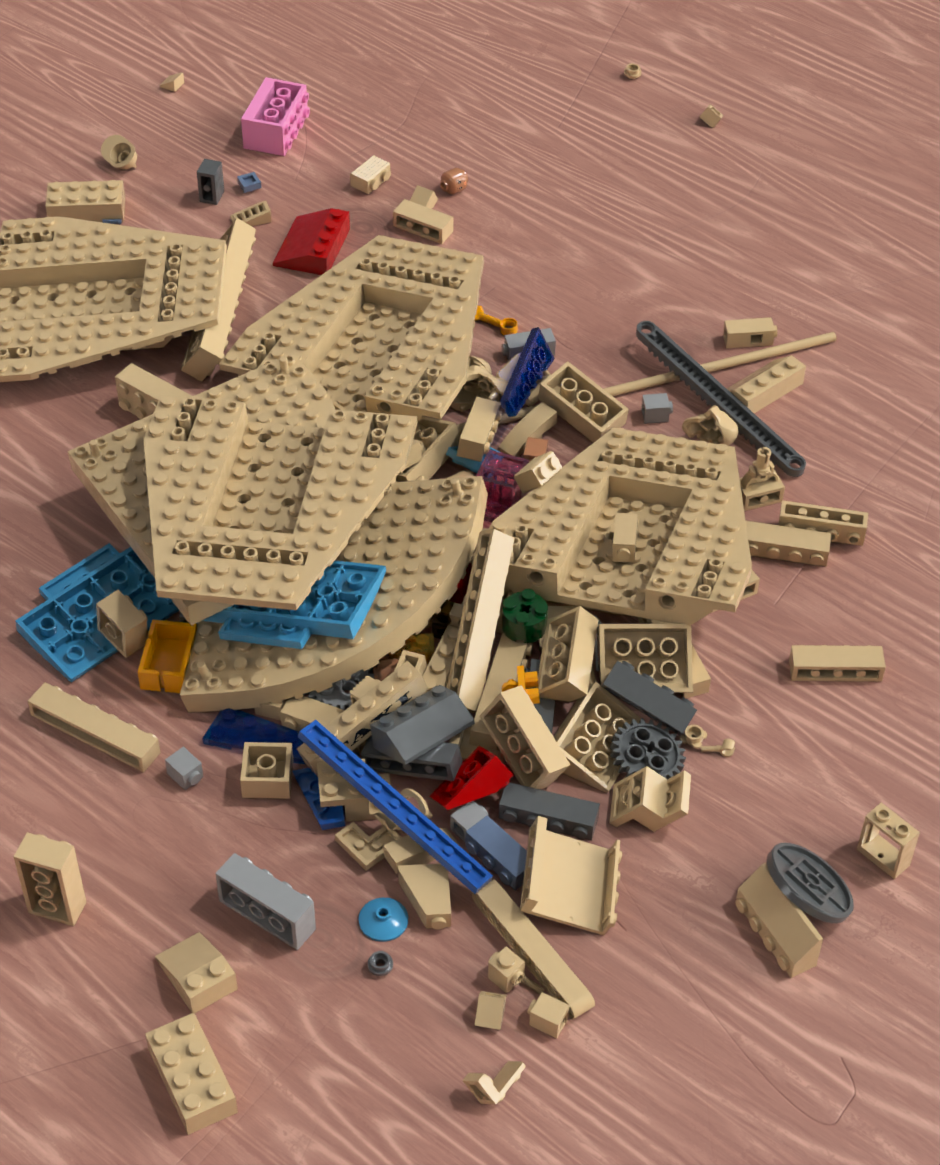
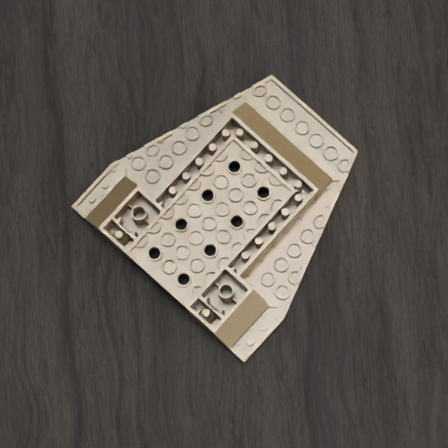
M60 216L3 221L0 232V382L40 378L39 374L46 372L49 375L57 373L56 369L70 366V368L101 360L103 355L110 353L112 356L118 355L121 350L161 348L173 337L182 336V332L193 329L196 332L219 325L227 249L226 240Z
M378 235L247 327L219 363L220 370L236 373L238 376H241L280 357L294 353L321 383L329 397L347 411L417 416V422L424 416L442 419L467 380L469 355L471 353L473 328L475 326V315L481 285L480 280L484 265L483 255Z
M160 395L144 437L157 597L297 610L311 592V587L316 580L319 581L322 578L326 567L332 565L349 543L348 539L353 532L359 530L363 519L369 517L384 497V492L387 488L396 482L397 475L399 473L402 474L406 469L418 423L417 416L331 409L325 428L249 422L245 402Z
M612 428L564 465L542 487L533 489L493 520L488 529H496L514 538L513 552L510 557L508 574L505 585L513 593L522 592L524 589H532L535 594H538L544 600L690 626L712 613L713 609L736 612L752 573L735 447L727 446L726 444H713L706 441L688 440L683 437L675 438L663 434L656 435L645 433L644 431ZM616 513L638 514L635 563L613 562V536ZM474 552V554H473V556H472V565H473V560H474L475 552Z

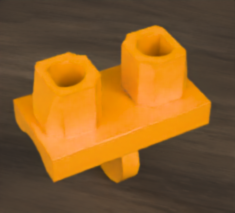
M524 665L517 666L518 682L509 679L508 682L502 685V692L522 685L532 703L540 704L539 689H526L539 687L537 671L524 672Z

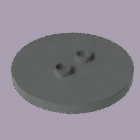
M779 843L768 853L766 862L772 879L783 894L797 907L812 917L827 923H841L849 917L854 908L851 892L840 875L821 857L802 846L792 843Z

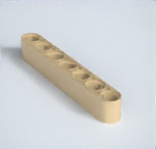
M491 880L476 894L471 893L476 906L513 951L525 961L527 968L551 997L570 1005V1019H576L595 1006L594 998L589 990L526 915L520 911V908L496 880Z

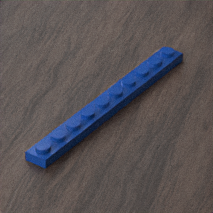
M314 720L299 731L298 738L474 894L491 881L493 875L317 720Z

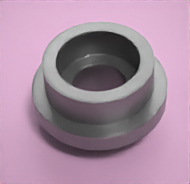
M384 951L374 952L368 959V969L376 976L387 975L393 968L392 957ZM382 963L384 966H377V964Z

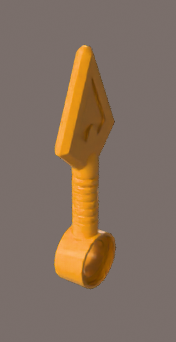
M477 306L475 321L481 320L499 327L500 333L504 336L518 332V324L514 318L500 320L485 314L482 306Z

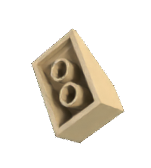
M200 932L155 956V959L191 1013H197L237 990L235 972L224 956Z

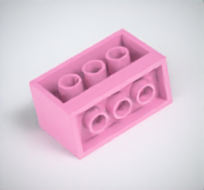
M267 77L264 79L241 118L244 149L285 156L288 149H291L293 140L297 138L299 129H302L304 120L309 117L310 108L307 107L309 93H307L306 85Z

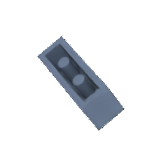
M485 816L466 831L465 846L471 854L477 855L482 860L487 869L493 870L499 875L500 880L505 885H510L516 891L523 885L527 850L489 816Z

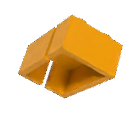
M152 620L138 668L141 690L161 691V688H165V692H181L197 631V624L190 625L183 622Z

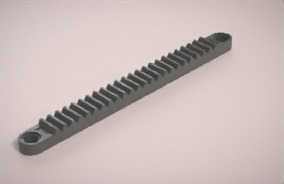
M641 321L638 323L636 337L648 347L650 353L653 352L654 357H658L659 362L663 361L664 366H668L670 372L674 371L675 376H679L680 381L684 380L685 385H689L691 391L695 390L696 395H700L702 401L706 400L707 405H716L721 411L725 412L737 424L739 434H743L745 440L749 439L750 444H754L756 450L759 448L763 449V447L769 448L771 450L770 459L774 465H777L791 477H799L804 474L806 461L799 453L653 322ZM648 329L651 333H643L641 330ZM796 463L800 468H792L790 464Z

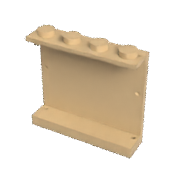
M538 816L529 829L520 911L604 936L610 927H614L617 920V913H614L619 897V893L616 892V886L620 879L618 864L622 858V851H619L620 840H616L610 849L547 831V818Z

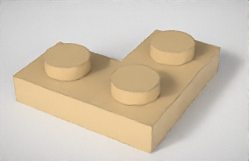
M354 822L335 834V841L366 871L385 858L383 845L401 838L395 830L388 831L385 827L368 836Z

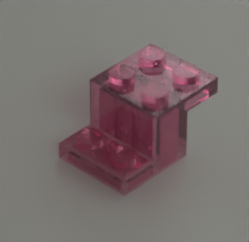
M493 450L488 451L476 475L483 477L488 493L484 521L492 523L493 520L521 500L522 491L515 481L514 475L529 463L528 459Z

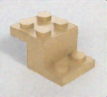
M317 762L321 807L344 805L346 822L377 819L374 816L376 812L383 813L329 764ZM388 773V774H378V775L381 776L388 784H390V775H389V773Z
M646 766L615 783L609 823L618 827L634 819L655 832L688 814L691 774L684 770L666 779Z

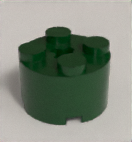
M524 589L522 592L514 593L504 599L502 608L503 633L515 642L517 640H523L524 643L538 641L543 637L546 630L548 617L546 601L538 594H535L532 589Z

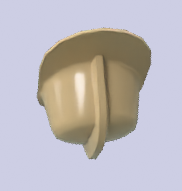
M112 135L105 139L101 146V155L106 161L122 170L137 167L135 164L137 153L132 143L121 135Z

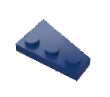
M310 768L293 770V775L321 829L327 830L346 826L344 805L320 806L319 782L315 773Z

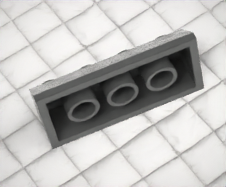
M438 685L370 724L373 749L406 765L474 725L475 722L457 693L442 685Z

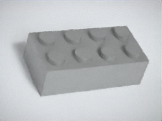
M234 853L215 873L220 902L296 950L316 930L313 900L307 894H300L294 890L289 883L279 881L268 870L258 868L250 859L242 858Z

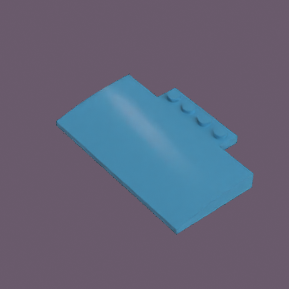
M108 543L39 587V593L46 601L15 620L16 631L70 682H73L118 652L114 645L97 628L96 603L119 590L124 596L130 597L133 605L138 610L141 609L148 618V631L152 620L164 621L178 612L179 609L170 598L157 597L155 578L131 547L119 553Z
M335 560L330 567H326L322 578L319 581L316 580L311 587V592L297 610L234 604L202 621L224 623L218 631L220 639L295 649H303L311 634L354 639L377 595L386 573V566Z

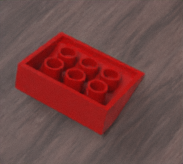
M330 208L296 216L273 261V266L322 275L330 270L350 230L349 211Z

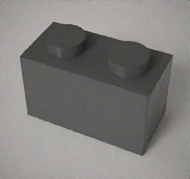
M204 159L198 168L197 182L200 202L217 205L225 192L222 162Z

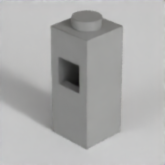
M551 328L505 335L504 344L501 346L503 356H507L508 361L518 353H522L526 360L555 356L556 340Z

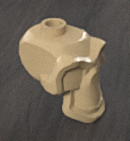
M716 405L711 406L704 414L685 419L682 425V429L688 437L693 438L697 435V438L713 444H726L730 446L738 435L737 424Z

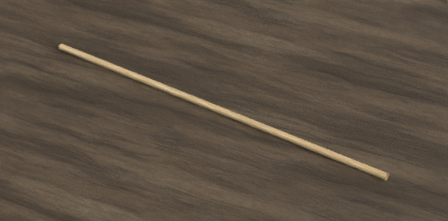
M830 332L701 364V366L710 373L835 342L836 334ZM674 371L603 389L610 395L617 396L678 381L680 378L675 376ZM537 405L502 413L501 421L498 425L522 419ZM466 422L456 425L460 434H462Z

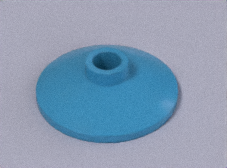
M384 897L376 898L369 901L359 913V926L361 931L372 940L380 942L391 941L405 932L408 926V913L406 908L397 900Z

